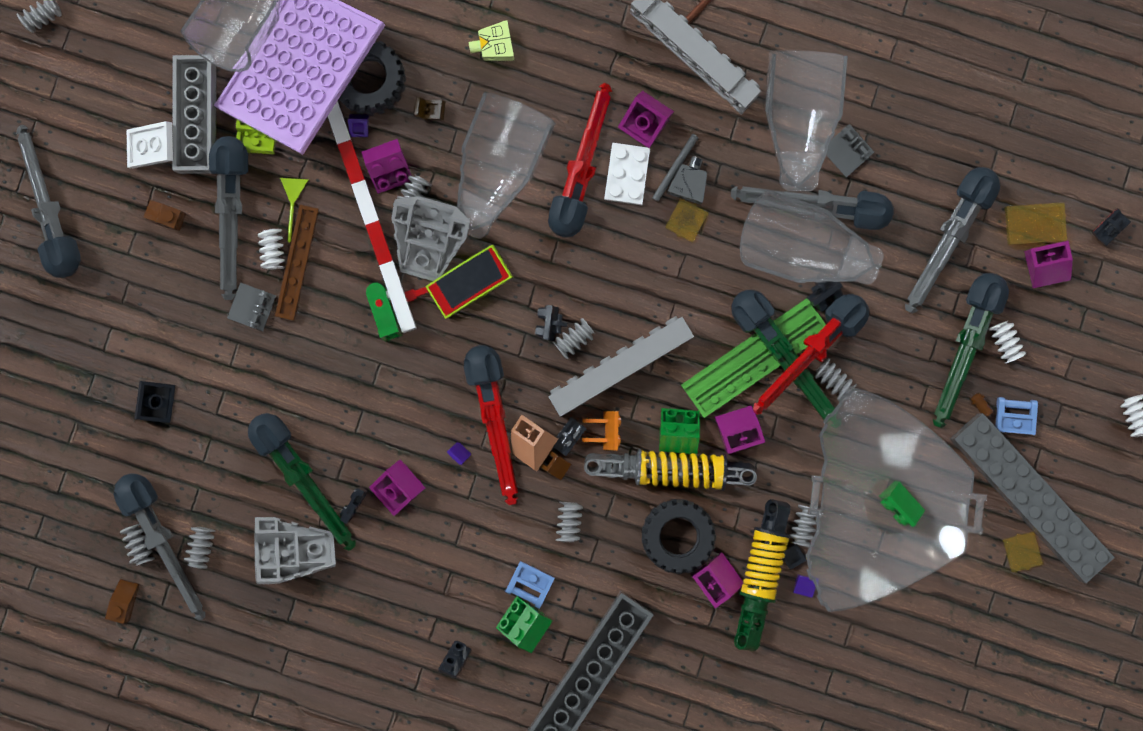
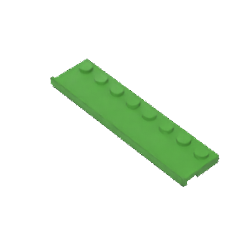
M807 298L774 320V323L793 346L796 354L808 347L803 342L808 336L818 334L826 325ZM755 333L681 384V386L700 414L705 418L778 368L780 364L773 358Z

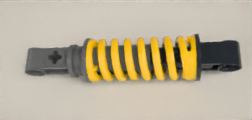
M638 449L636 455H629V453H624V455L590 453L585 457L584 470L588 475L611 478L622 477L623 480L633 478L636 485H647L652 480V484L657 486L659 480H662L663 486H668L669 481H673V486L678 487L679 481H681L683 486L688 488L690 479H693L694 488H699L700 480H704L705 489H709L710 481H715L712 482V488L724 491L726 484L752 485L757 479L756 471L752 464L728 462L726 454L720 455V457L713 454L708 461L705 454H701L698 459L697 455L692 453L687 459L685 453H680L677 458L674 452L669 453L668 457H666V453L661 451L658 457H656L654 451H650L647 456V452ZM594 461L598 465L596 467H590L588 463ZM746 471L752 472L749 477H744L743 473Z

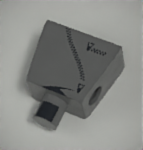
M692 157L689 166L681 164L667 194L701 205L704 200L707 172L700 170L703 160L698 157Z

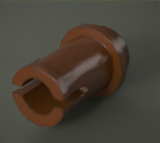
M979 392L970 398L971 404L975 405L979 412L987 417L993 413V409L984 399V394L981 395Z

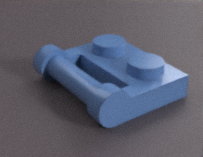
M1004 397L997 398L996 428L1000 432L1036 435L1037 400L1027 402L1005 400ZM1005 407L1029 409V415L1004 413Z
M520 561L505 592L515 594L535 604L534 607L540 609L555 578ZM516 582L540 592V596L536 597L516 587Z

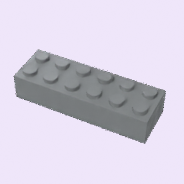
M173 55L172 170L178 174H212L209 171V152L212 145L216 142V107L214 106L216 103V60L211 55Z

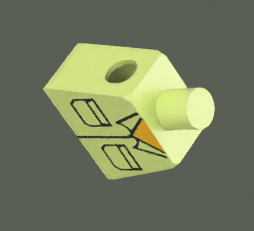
M507 21L479 30L480 40L469 42L470 53L482 52L484 61L514 60Z

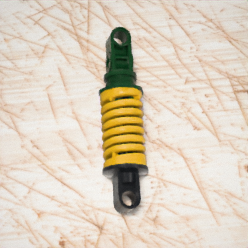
M774 499L768 500L765 504L761 527H754L753 540L757 542H753L752 547L756 548V550L751 549L750 554L755 557L750 556L748 561L753 564H747V569L752 571L745 572V576L750 577V579L743 580L744 584H742V589L739 592L740 595L745 597L744 604L741 605L742 611L734 638L735 647L739 650L756 651L759 648L765 618L768 615V603L776 602L777 580L780 579L778 573L782 571L780 566L783 565L782 559L785 557V553L782 551L787 549L786 545L791 536L785 533L791 511L790 505L787 502Z

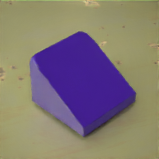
M350 114L348 118L350 137H368L369 116L367 114Z
M460 442L454 444L447 451L459 465H462L471 456V453Z
M798 574L793 593L812 598L818 579Z

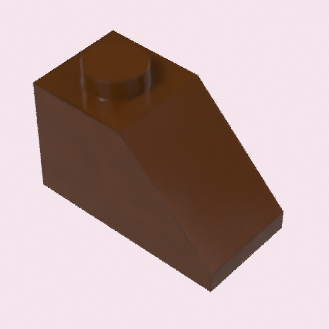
M150 200L143 218L180 231L186 213Z
M550 451L540 467L559 480H562L572 464L553 451Z
M123 579L119 580L109 601L105 616L106 620L122 624L130 621L139 583Z

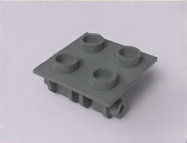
M850 124L821 148L823 153L845 177L850 175L874 153Z
M240 283L227 318L264 331L276 295Z

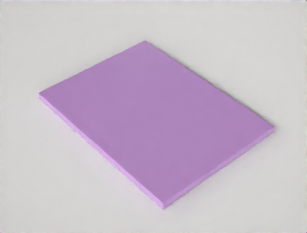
M282 0L214 106L303 155L382 32L385 24L339 0Z

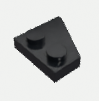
M362 486L353 491L350 496V503L345 505L340 513L342 515L340 521L345 524L351 521L367 495L368 489Z

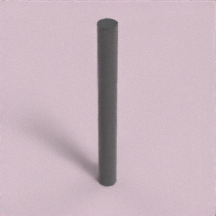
M692 134L653 195V200L659 202L681 164L698 140L696 135Z

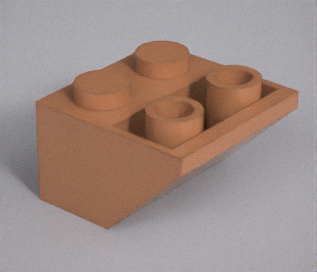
M521 415L511 430L512 454L535 471H538L558 439Z

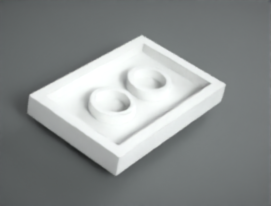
M165 121L127 130V168H138L173 161L172 122Z
M612 143L604 200L642 205L650 148Z

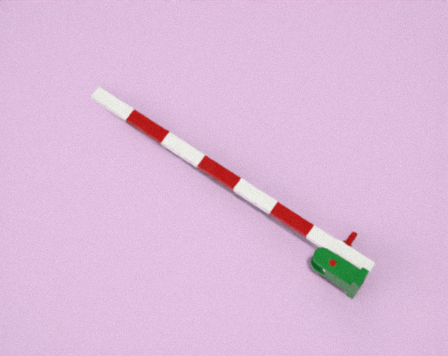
M337 101L329 113L328 119L387 287L386 290L380 283H372L366 289V296L378 328L379 337L386 342L403 336L402 333L417 329L408 302L428 294L429 291L426 287L406 292L403 290Z

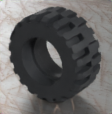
M375 41L362 63L375 61L384 67L386 80L383 86L374 93L362 94L353 88L350 80L339 98L348 109L356 111L357 114L363 115L366 113L368 116H374V113L377 112L379 114L385 113V109L389 108L390 110L394 107L395 101L399 102L401 92L404 93L406 75L403 64L395 51L390 46H386L382 41Z
M684 499L664 501L657 507H654L644 520L641 537L644 550L649 559L658 568L666 572H673L675 574L693 572L692 570L699 569L705 561L710 559V555L715 549L716 534L714 523L709 514L694 502ZM674 518L686 519L696 529V543L690 551L684 554L670 553L661 543L660 534L663 526Z

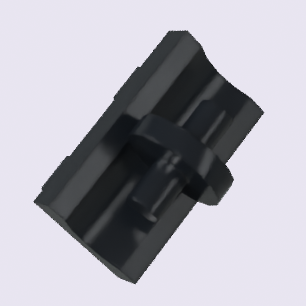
M1117 208L1091 233L1104 246H1107L1131 221Z
M815 278V286L811 288L813 293L806 298L822 312L829 306L825 300L826 298L831 296L832 300L835 301L843 296L841 290L843 286L841 282H837L834 278L830 281L827 278L822 281L819 278Z
M547 305V307L538 308V318L545 319V326L537 325L535 330L536 336L542 337L544 340L555 341L556 333L561 334V328L567 327L568 323L562 322L563 315L558 314L559 307Z
M571 417L556 438L558 440L553 447L567 456L587 428Z
M454 641L438 668V672L448 674L456 679L472 649L466 647L465 643Z

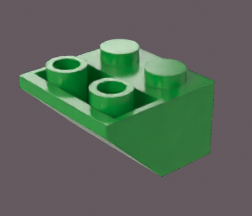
M661 408L659 451L697 454L700 439V412Z
M894 481L879 495V498L882 500L880 501L881 505L887 511L890 510L895 514L893 518L900 525L913 528L925 512V509L899 481Z
M516 596L496 628L517 647L532 653L551 625L552 620L543 612L519 596Z

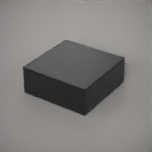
M797 544L782 551L785 553L783 560L789 570L806 561Z

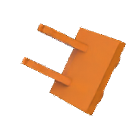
M603 411V419H582V423H605V438H582V442H603V450H618V446L621 443L620 435H618V427L621 425L619 411Z

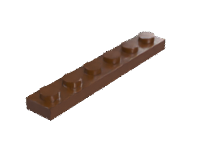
M299 205L275 317L295 321L320 210L318 208Z

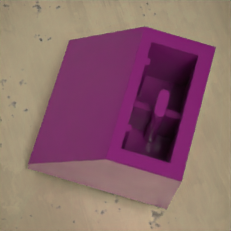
M398 139L362 151L366 168L377 193L411 182L408 177L412 175Z
M1069 241L1024 251L1033 288L1071 280L1073 258Z
M752 406L715 417L726 454L765 442Z
M722 552L691 574L714 608H717L732 597L744 584Z

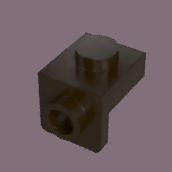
M417 97L416 104L414 105V116L423 120H444L446 101L425 100Z

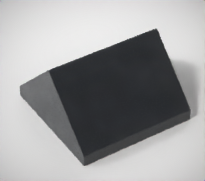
M140 381L134 419L170 423L175 385Z

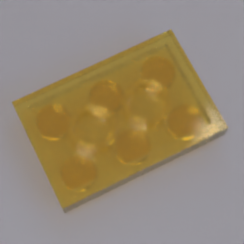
M1064 203L1005 207L1008 245L1067 241Z

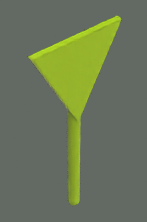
M280 178L291 203L287 240L289 243L292 238L294 203L307 184V179Z

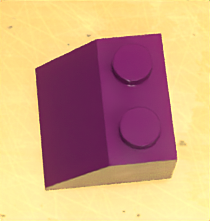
M641 91L633 100L618 128L650 148L665 128L674 111L646 92Z
M401 459L388 468L369 487L393 516L399 513L425 489L421 481L416 478Z

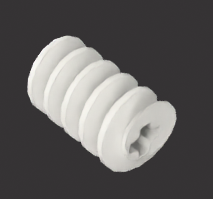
M282 229L263 230V232L258 234V237L263 239L258 244L264 246L259 249V252L265 254L260 256V260L265 261L260 265L261 268L268 270L285 268L279 265L285 261V259L279 258L284 252L278 250V248L283 247V244L277 242L283 239L282 236L277 235Z
M1008 321L989 328V331H996L992 338H999L995 345H1002L998 352H1005L1001 359H1008L1006 363L1026 355L1025 351L1019 352L1023 345L1016 344L1020 337H1013L1017 330H1010L1014 323H1007Z
M1143 394L1124 400L1125 403L1121 405V408L1128 409L1123 412V415H1130L1125 420L1126 422H1132L1128 429L1135 430L1131 437L1143 436V401H1140L1143 398Z

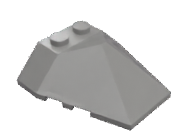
M416 196L395 199L391 219L392 223H394V237L397 241L400 272L434 281L442 276L466 240L470 220L457 207L424 197Z
M255 517L254 555L257 584H278L335 567L334 536L330 531L311 526L309 528L298 526V523L282 522L279 518Z

